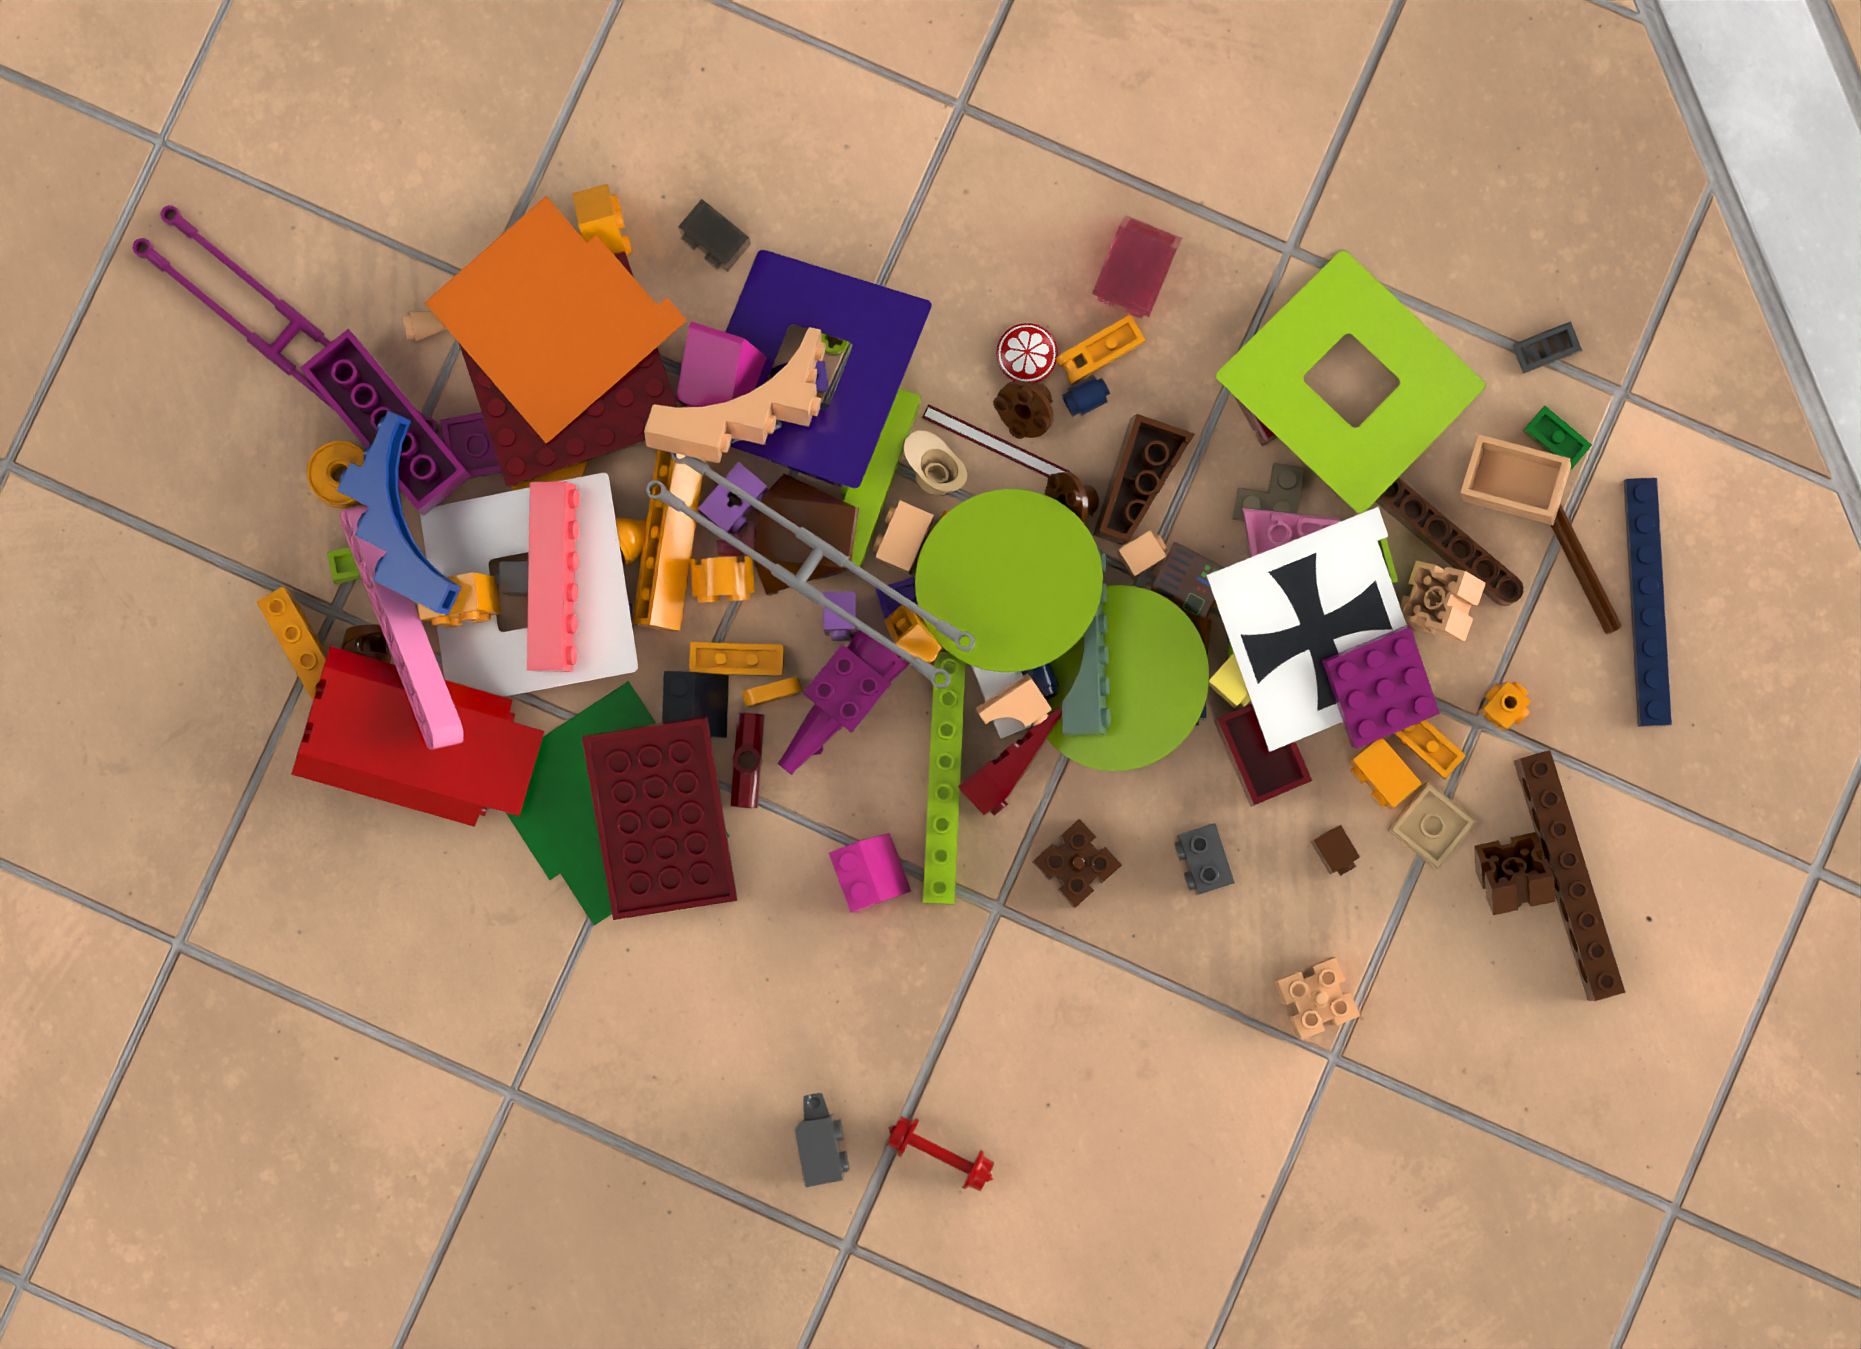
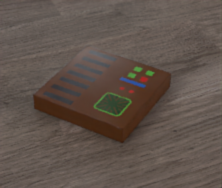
M1174 542L1150 590L1168 598L1186 613L1189 618H1207L1215 603V598L1206 575L1225 567Z

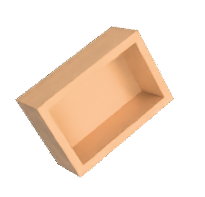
M1478 434L1460 492L1462 501L1553 526L1571 469L1570 458Z

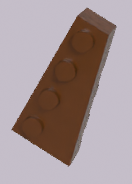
M1139 414L1130 418L1093 536L1120 545L1129 542L1150 508L1151 503L1165 484L1164 482L1172 469L1176 466L1182 453L1194 437V433Z

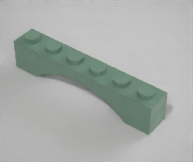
M1098 548L1102 571H1106L1105 553H1102L1101 549ZM1106 584L1102 586V594L1097 612L1084 633V653L1079 674L1072 689L1062 701L1063 734L1069 737L1107 735V727L1111 725V712L1109 708H1106V696L1110 694V681L1108 677H1105V664L1109 663V650L1107 645L1104 646V633L1108 632V618L1106 614L1103 615V602H1107Z

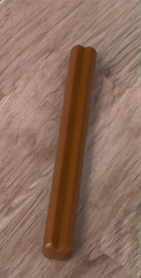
M1560 504L1554 525H1551L1604 632L1606 634L1615 632L1621 628V623Z

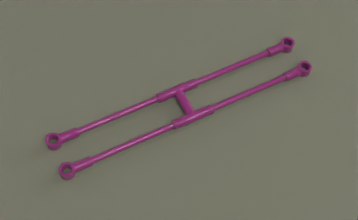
M172 205L165 206L161 210V219L166 224L175 226L189 239L197 241L275 305V309L286 317L290 323L270 345L255 332H250L171 267L170 262L154 250L153 245L147 239L139 238L134 241L133 251L140 258L147 259L162 272H167L246 337L247 342L254 346L261 354L287 373V375H292L332 408L313 383L300 373L291 361L281 354L282 350L299 330L325 347L331 341L324 337V333L283 299L279 300L198 233V229L186 221L176 207ZM175 211V218L167 220V214ZM147 244V250L139 253L140 245ZM420 413L426 422L433 423V430L437 433L438 423L433 418L426 417Z

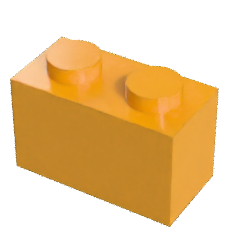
M901 605L884 620L896 645L914 657L922 658L925 662L931 663L936 659L942 647L931 634L922 617Z
M1383 738L1370 743L1349 761L1353 766L1350 772L1361 784L1366 782L1371 787L1373 792L1370 795L1382 808L1384 806H1387L1389 809L1394 808L1422 784Z

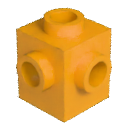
M1506 681L1501 686L1495 683L1485 694L1484 697L1488 701L1478 712L1503 732L1513 723L1519 725L1530 712L1526 707L1532 701L1526 697L1528 695L1527 690L1515 681L1512 684ZM1505 700L1508 701L1509 708L1505 706Z

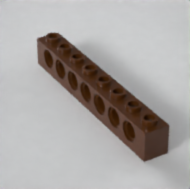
M1551 750L1514 760L1534 829L1543 849V858H1547L1554 874L1556 900L1587 1000L1598 1001L1626 993Z

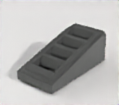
M1571 321L1512 344L1523 374L1582 351ZM1563 332H1565L1571 347L1566 350L1559 336ZM1552 336L1559 353L1554 355L1547 338ZM1539 341L1542 342L1547 355L1544 359H1541L1535 344ZM1530 346L1535 359L1534 363H1529L1523 347Z

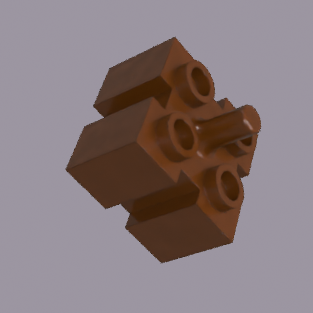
M1080 819L1060 836L1065 842L1061 847L1056 849L1051 844L1032 862L1048 880L1054 876L1057 877L1063 884L1058 891L1073 908H1076L1094 891L1089 885L1091 882L1098 878L1103 883L1122 866L1106 847L1100 851L1094 847L1091 842L1096 836Z
M1536 832L1511 837V843L1506 845H1500L1499 840L1474 846L1476 874L1482 889H1486V898L1493 916L1516 911L1525 902L1530 907L1555 902L1554 874L1547 858L1543 859V849Z

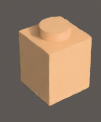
M1149 530L1118 549L1117 555L1132 579H1135L1163 562L1167 557L1164 552L1168 549L1159 534L1154 536Z

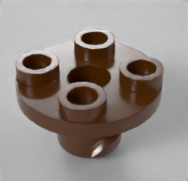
M1009 382L998 392L997 397L993 401L994 408L998 411L1004 424L1009 428L1010 434L1017 439L1040 437L1052 425L1053 409L1050 404L1053 403L1049 389L1041 383Z
M1059 472L1049 475L1045 490L1046 496L1068 507L1084 524L1088 514L1093 517V513L1099 505V497L1094 487L1083 485L1079 478L1071 472Z

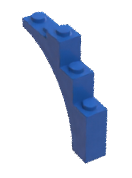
M388 411L377 426L378 433L373 444L364 453L363 465L359 466L350 463L349 467L340 476V486L337 491L368 506L367 511L358 520V530L355 536L386 551L385 555L376 564V574L373 580L436 613L449 615L461 590V586L441 574L425 558L408 529L399 497L398 467L402 444L411 420Z

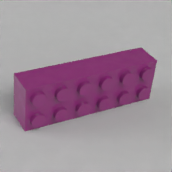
M349 329L300 367L366 449L373 444L378 433L377 426L388 411L411 420L402 444L398 467V485L403 494L423 516L472 477Z

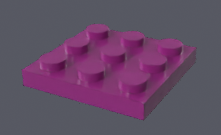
M1403 626L1322 660L1352 748H1360L1440 714L1410 626Z

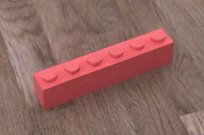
M530 482L527 622L528 671L573 672V665L577 661V650L573 646L574 633L577 632L578 627L577 617L574 615V602L578 599L575 571L579 566V558L577 552H575V539L579 537L576 508L580 504V495L576 485L569 482Z

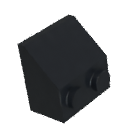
M664 671L662 723L707 716L711 738H727L729 676L700 672Z

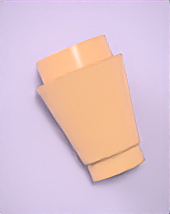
M409 311V315L402 316L407 340L415 339L416 342L447 329L432 311Z

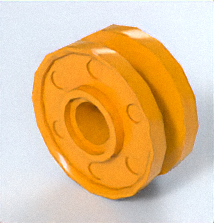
M335 440L323 444L313 453L308 462L306 476L311 490L322 502L333 508L345 509L361 504L337 491L340 483L335 481L334 474L340 468H348L350 463L362 466L365 452L359 446L349 441Z

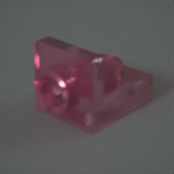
M748 521V539H743V535L739 534L730 535L754 550L757 529L754 521ZM717 540V553L719 557L748 556L725 540Z

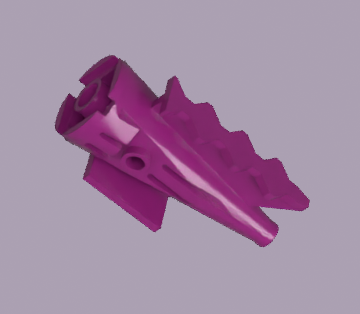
M858 629L848 647L846 648L842 644L802 693L814 705L777 764L792 775L812 755H821L824 751L823 745L842 727L852 733L890 687L891 682L910 663L906 660L902 661L900 656Z

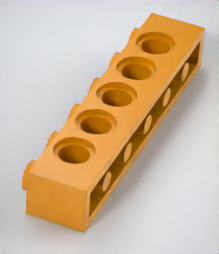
M282 586L256 601L313 701L327 653L291 590Z

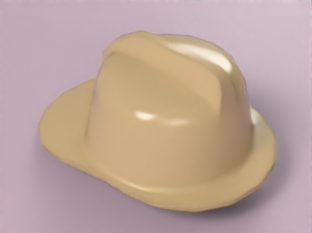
M915 431L910 433L905 439L903 445L904 457L915 471L917 484L922 490L929 494L945 496L948 492H954L963 487L968 475L966 467L937 435L928 431Z

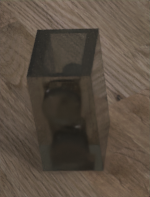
M703 199L698 202L678 226L680 234L683 235L680 240L693 251L699 248L706 254L704 259L717 270L722 267L728 272L751 245L750 238Z

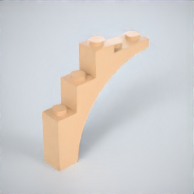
M809 327L799 349L788 364L771 380L748 394L727 402L704 407L676 408L653 404L644 430L647 447L719 463L722 453H727L729 450L731 438L764 445L767 435L774 432L776 419L809 427L812 415H818L821 405V398L817 397L815 384L817 378L815 366L817 361L823 360L826 343H823L821 340V330Z

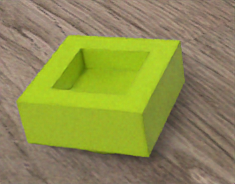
M350 547L327 552L334 584L361 579Z

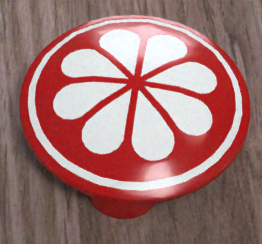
M1022 323L1009 328L1001 336L996 350V358L1001 371L1012 381H1025L1028 383L1040 382L1048 377L1055 368L1056 358L1058 357V349L1053 336L1045 328L1032 323Z

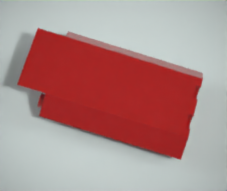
M330 646L291 775L475 827L479 815L485 816L488 808L520 816L544 731L513 722L515 713L510 712L513 699L444 679L461 721L463 741L459 744L431 750L425 743L396 665Z

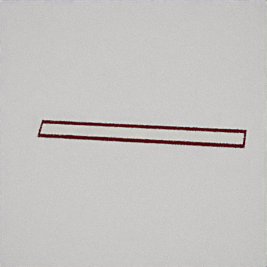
M928 404L922 416L927 421L1046 477L1059 472H1070Z

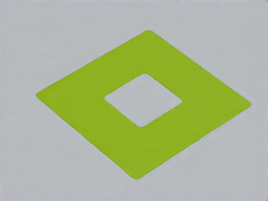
M1345 250L1339 251L1216 373L1217 380L1359 514L1364 513L1486 387L1485 382ZM1345 334H1352L1400 381L1399 386L1357 428L1351 427L1303 379L1304 375Z

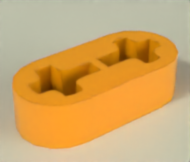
M792 677L742 692L745 707H753L791 697L803 691L799 677Z

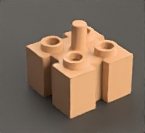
M1416 560L1408 582L1409 585L1413 586L1410 597L1403 596L1400 604L1406 625L1417 631L1434 635L1437 632L1444 637L1465 642L1473 620L1468 615L1470 607L1472 605L1478 606L1486 583L1467 571L1445 567L1444 570L1435 564Z
M1331 957L1309 966L1311 974L1303 977L1302 973L1297 971L1274 981L1283 1004L1288 1005L1292 1003L1295 1013L1288 1017L1299 1040H1304L1325 1031L1323 1023L1331 1020L1332 1025L1338 1026L1360 1017L1352 994L1350 992L1342 993L1339 983L1346 980L1336 957Z

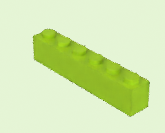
M900 388L861 485L858 488L843 485L841 494L845 495V502L859 508L852 562L862 568L902 457L904 441L910 434L921 403L920 395Z

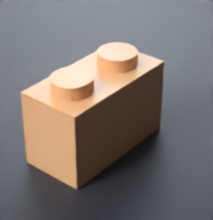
M900 500L897 507L891 506L884 523L889 524L884 536L878 535L872 549L873 552H876L875 561L910 575L933 523L934 515Z

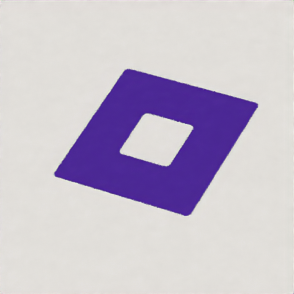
M760 250L756 255L726 329V333L745 338L767 356L755 389L766 383L790 325L794 324L807 329L809 327L820 329L823 334L850 342L852 350L829 407L824 411L819 410L817 416L812 415L809 427L781 421L782 426L774 430L773 434L767 435L764 445L740 440L731 443L730 447L851 488H858L861 485L931 310V302L777 253Z

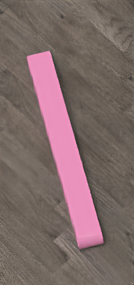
M361 505L342 509L340 518L344 534L427 747L432 750L462 743L463 728L413 600L373 580L376 574V564L385 555L386 551L355 536L358 530V520L367 511L368 506Z

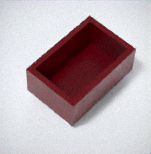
M1249 704L1214 720L1251 807L1312 781L1296 742L1269 752L1253 704Z

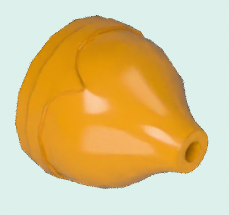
M615 518L622 565L630 564L642 553L647 519Z

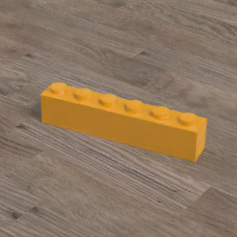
M657 449L653 480L662 482L668 491L685 501L686 506L697 512L701 497L702 475L686 464L675 462L671 457V452ZM676 454L677 459H682L685 455ZM654 486L652 488V495L660 494L661 486ZM650 498L632 624L663 631H680L683 620L685 593L688 587L687 579L690 559L692 558L694 531L697 522L683 512H677L662 501H656Z

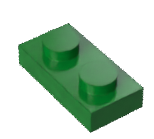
M1545 405L1523 430L1549 453L1570 458L1571 469L1574 468L1592 446L1590 442Z

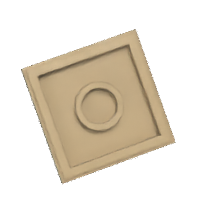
M1426 782L1388 831L1434 869L1438 870L1477 821L1433 785Z

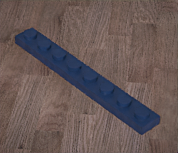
M1657 478L1625 479L1624 496L1638 727L1672 725L1658 483Z

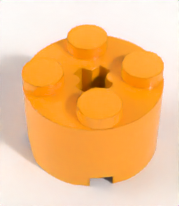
M742 556L701 558V565H699V559H690L692 596H697V603L719 601V595H728V601L749 600L750 593H755L753 559L751 557L745 556V562H742Z

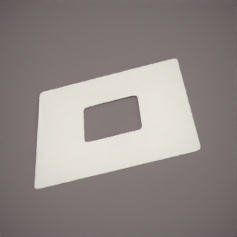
M606 473L559 481L575 484L580 495V504L576 508L579 537L575 539V552H577L579 558V566L575 571L578 599L574 602V615L577 617L578 627L577 632L574 633L573 646L577 650V661L573 665V672L528 671L527 628L501 632L498 629L496 615H492L491 621L473 623L470 620L462 621V626L455 628L437 626L445 680L505 697L637 671L638 661L609 476ZM530 487L435 506L424 516L420 513L427 560L446 577L471 572L490 576V560L529 552Z

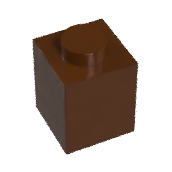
M1341 825L1311 841L1329 874L1337 871L1341 876L1356 867L1353 861L1360 858Z

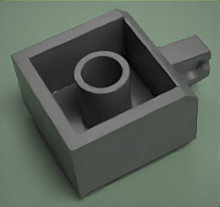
M823 1093L803 1096L804 1119L795 1129L805 1187L844 1180L845 1172H849L850 1167L847 1151L841 1152L839 1141L844 1138L841 1119L835 1120L834 1114H829Z

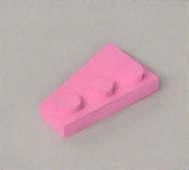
M1242 508L1250 557L1341 522L1338 517Z

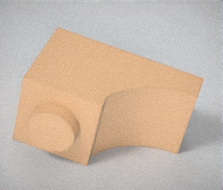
M1028 673L975 708L985 724L998 718H1014L1023 722L1025 727L1030 724L1032 726L1040 724L1048 717L1047 712L1052 710Z

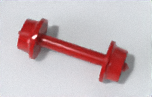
M901 1116L896 1126L888 1127L889 1133L892 1135L887 1145L897 1151V1156H902L908 1144L968 1174L962 1186L965 1190L966 1188H973L981 1192L985 1182L993 1180L990 1172L995 1162L986 1158L984 1151L980 1150L974 1162H971L913 1133L919 1122L918 1118L911 1120Z

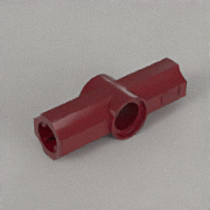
M737 713L731 807L758 808L764 714ZM745 752H751L756 756V763L750 769H744L739 764V759Z

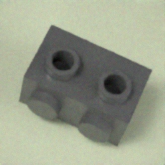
M1215 823L1177 835L1179 842H1175L1174 846L1179 860L1185 859L1188 872L1184 873V877L1189 891L1195 889L1196 895L1235 883Z

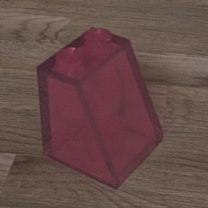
M1126 215L1118 227L1092 294L1098 296L1097 300L1105 305L1114 306L1118 304L1125 307L1126 312L1132 316L1143 318V315L1150 317L1183 238Z

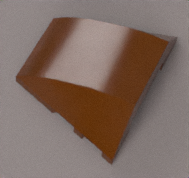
M783 473L763 495L761 502L800 528L804 527L812 534L821 538L848 556V560L852 562L859 508ZM760 511L754 551L775 565L780 564L796 575L813 548L796 538V534ZM823 556L806 582L814 579L821 580L849 571V569L844 566L840 567L832 562V560ZM753 559L766 595L771 596L777 594L780 590L790 587L772 575L769 569Z

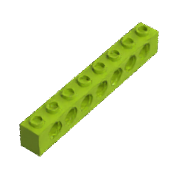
M939 652L934 660V667L946 670L951 677V682L944 689L936 688L933 685L923 903L954 905L960 795L958 786L960 785L966 663L949 652ZM943 673L935 677L937 684H943L946 681V675Z

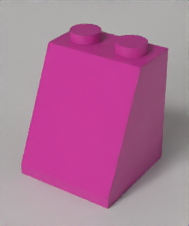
M691 322L688 328L676 400L685 407H704L727 402L748 394L755 389L767 356L745 338Z
M890 833L858 841L829 852L851 913L859 912L911 892Z

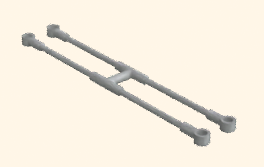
M671 452V457L675 462L686 464L702 476L710 477L796 534V538L813 548L796 575L780 564L775 565L686 506L685 501L668 491L662 482L653 480L647 484L646 492L650 498L662 501L677 512H683L769 569L772 575L779 578L785 584L816 604L820 603L912 664L911 667L929 678L936 688L944 689L950 684L951 677L946 670L937 669L922 658L914 657L825 598L823 593L806 582L822 557L825 556L840 567H846L934 625L937 631L954 641L961 651H971L975 646V638L971 633L962 632L945 620H939L848 560V556L821 538L812 534L804 527L800 528L710 469V466L701 459L690 456L677 459L676 453ZM656 485L661 486L660 494L652 495V488ZM964 636L971 638V643L968 647L960 645V640ZM940 673L946 675V681L943 684L935 682V677Z

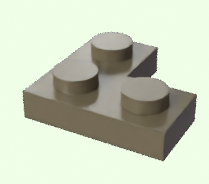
M1274 463L1268 493L1238 488L1232 520L1244 521L1242 508L1297 513L1305 468Z

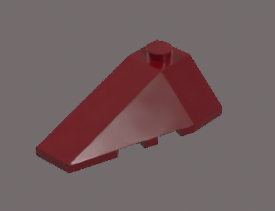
M1061 708L1052 712L1043 722L1029 730L1022 739H1018L1007 747L998 758L990 760L958 786L962 793L983 815L991 812L995 816L1008 805L1005 799L1012 794L1061 719Z

